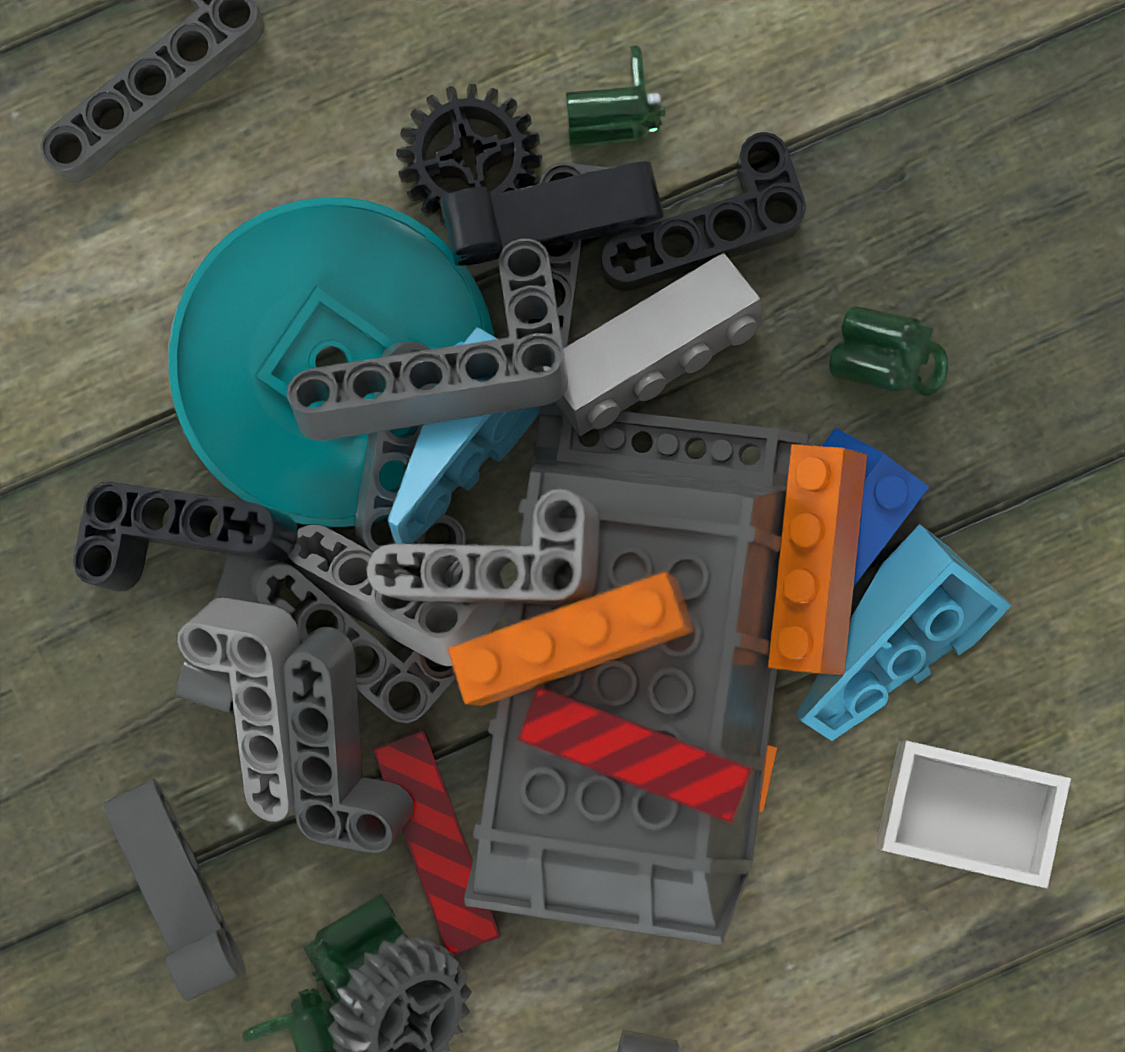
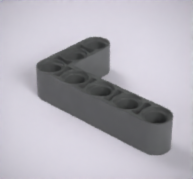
M189 0L196 9L195 12L47 130L40 144L41 154L45 162L59 177L69 182H80L93 175L260 39L264 30V21L256 1ZM242 8L250 12L249 20L245 25L238 28L224 25L226 16L234 9ZM194 42L206 43L208 51L202 59L195 62L183 59L184 50L188 45ZM154 75L166 78L165 87L160 93L152 96L141 93L142 85L147 78ZM116 108L124 111L123 121L118 127L109 130L100 128V119L106 111ZM69 142L81 143L82 151L75 161L67 164L58 162L59 151L65 144Z
M518 239L506 245L499 255V269L509 331L508 338L311 368L302 371L293 377L287 391L299 430L310 439L328 440L544 406L559 400L567 390L568 376L549 255L546 248L540 242L533 239ZM526 272H533V273H534L533 275H530V276H527V277H520V276H519L520 274H523V273H526ZM531 319L542 320L535 324H525L526 321ZM540 366L550 367L547 371L541 373L532 372L534 368ZM483 375L494 376L492 379L487 381H475L478 377H481ZM427 384H438V386L430 390H419ZM374 392L382 393L374 399H363L368 394ZM326 401V403H324L320 407L308 408L311 404L315 402Z

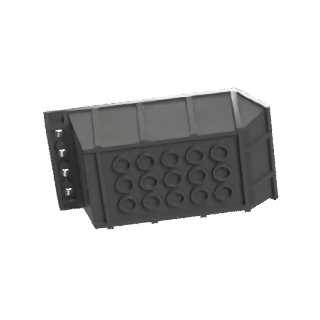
M550 404L544 405L540 409L527 498L520 501L519 515L523 522L520 547H532L534 512L536 504L541 497L554 490L572 492L593 504L599 516L597 581L595 589L589 598L666 571L677 577L695 632L543 684L540 687L754 768V772L735 823L731 824L518 741L517 738L537 687L498 700L496 720L490 719L488 733L494 734L482 821L475 824L474 839L479 840L464 896L465 906L722 945L752 870L778 669L768 668L791 444L808 445L809 435L776 428L621 411L611 424L598 429L600 438L597 444L592 447H586L583 444V435H578L559 407ZM644 434L651 435L653 439L651 449L645 453L637 452L635 448L637 438ZM698 440L704 441L706 444L704 456L699 459L690 458L688 448L691 443ZM752 446L759 448L761 454L759 461L754 465L743 464V451ZM574 505L565 507L559 513L557 527L560 533L569 531L576 523L577 512ZM570 562L562 564L555 572L554 583L558 591L566 589L573 581L574 569ZM517 566V570H516L515 582H516L517 577H518V566ZM506 603L504 617L509 622V626L569 605Z

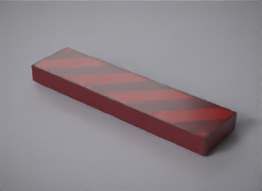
M537 686L517 738L518 741L731 824L735 823L754 772V768Z
M425 730L372 749L383 780L401 786L413 800V816L402 831L446 949L454 955L501 937L492 910L465 906L464 896L473 859Z

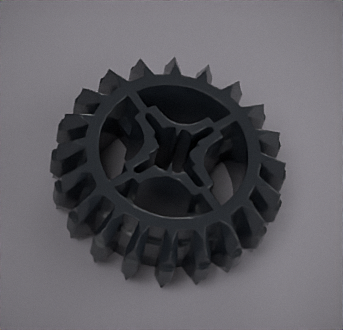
M475 84L468 85L467 98L458 99L455 87L450 86L446 88L448 100L446 104L441 105L438 98L434 95L427 97V104L432 112L429 116L418 109H414L411 112V118L420 128L419 130L411 127H403L401 129V138L413 146L401 147L396 151L398 161L410 164L398 171L401 182H416L407 191L410 201H418L428 196L421 208L422 214L426 217L433 215L441 207L440 199L450 194L434 183L430 178L433 176L441 175L442 179L459 178L467 184L468 188L486 187L485 176L488 170L497 164L503 163L502 157L514 154L513 165L508 176L497 188L490 191V195L520 189L519 185L525 187L537 185L539 182L538 176L526 170L542 166V155L528 151L540 144L539 134L534 132L523 133L532 124V119L528 113L511 119L516 112L517 101L510 98L500 107H497L499 93L495 88H490L485 99L480 100L478 99V91ZM468 119L483 120L499 128L507 138L499 140L497 135L493 137L478 136L472 131ZM452 123L454 131L452 143L446 149L436 152V158L426 160L427 150L433 138L440 130ZM462 136L466 137L469 148H474L475 155L479 151L482 152L477 156V165L475 166L477 180L473 179L470 167H465L464 160L460 164L457 163L463 157ZM441 212L440 223L446 227L443 212Z

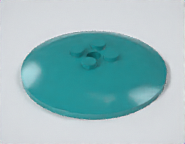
M347 197L303 199L277 206L242 223L218 242L195 269L176 307L170 330L168 345L170 393L177 418L195 454L205 467L240 499L285 513L295 523L321 525L324 527L354 526L369 433L328 440H313L306 437L298 428L287 396L288 385L293 377L302 371L316 368L315 360L317 354L328 346L338 348L344 356L345 363L381 358L383 352L396 342H418L432 350L455 346L460 341L465 342L476 327L493 337L494 332L487 306L471 273L466 266L455 265L451 248L429 228L406 214L366 200ZM375 392L368 394L363 399H374ZM326 401L315 402L311 404L308 408L320 407L324 403H326ZM410 427L392 429L390 432L394 436H401ZM391 460L381 467L379 482L385 490H392L402 483L404 470L397 460ZM382 515L376 518L375 521L386 519L390 515Z

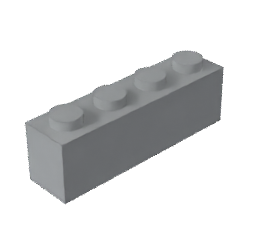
M723 252L565 347L563 350L568 387L564 395L555 403L579 436L593 428L601 429L608 426L624 409L639 400L647 401L654 398L665 388L667 383L685 372L694 373L700 370L711 360L713 355L728 346L740 345L749 340L756 333L757 329L762 326L759 296ZM540 366L541 372L547 371L550 368L547 366Z

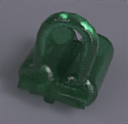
M630 45L632 86L566 92L570 147L641 141L646 138L648 131H656L660 128V125H662L661 117H665V107L661 106V96L658 93L646 94L642 51L638 45Z
M854 306L846 312L843 318L842 335L844 342L842 341L834 347L830 355L829 369L834 378L891 391H900L908 388L916 394L930 396L942 387L946 379L948 357L945 349L940 344L930 340L934 329L924 326L920 320ZM932 354L935 359L934 374L931 380L924 384L921 382L922 378L918 374L921 365L928 364L929 355Z
M381 893L320 929L315 935V941L306 945L303 949L316 970L312 973L316 977V981L322 980L330 994L331 1001L333 1000L336 1003L341 1000L337 988L348 985L352 978L349 969L358 970L364 964L365 953L377 955L383 941L395 944L401 935L409 937L401 927L389 902Z
M309 989L299 991V997L291 1002L293 1012L246 1029L242 1033L243 1041L249 1042L288 1028L296 1052H337L332 1047L335 1040L328 1031L330 1025L335 1021L329 1009L335 1004L332 1001H324L321 992L317 989H310V992Z

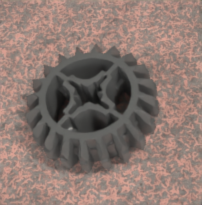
M401 935L395 944L383 941L377 955L365 953L364 964L358 970L349 969L352 978L348 985L337 988L341 1001L329 1009L335 1021L330 1025L328 1031L335 1040L332 1047L337 1052L451 1051L448 1043L453 1035L463 1032L458 1023L460 1019L467 1016L470 1012L465 1005V1001L472 993L466 985L468 974L463 970L459 962L454 959V955L441 945H436L429 939H424L420 936L413 939Z

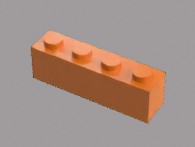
M791 444L768 668L819 674H845L867 454L845 448Z
M665 571L447 649L465 704L483 706L695 631L677 577Z

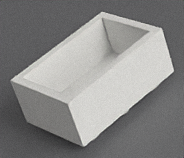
M898 741L875 849L1048 888L1071 778L915 742Z

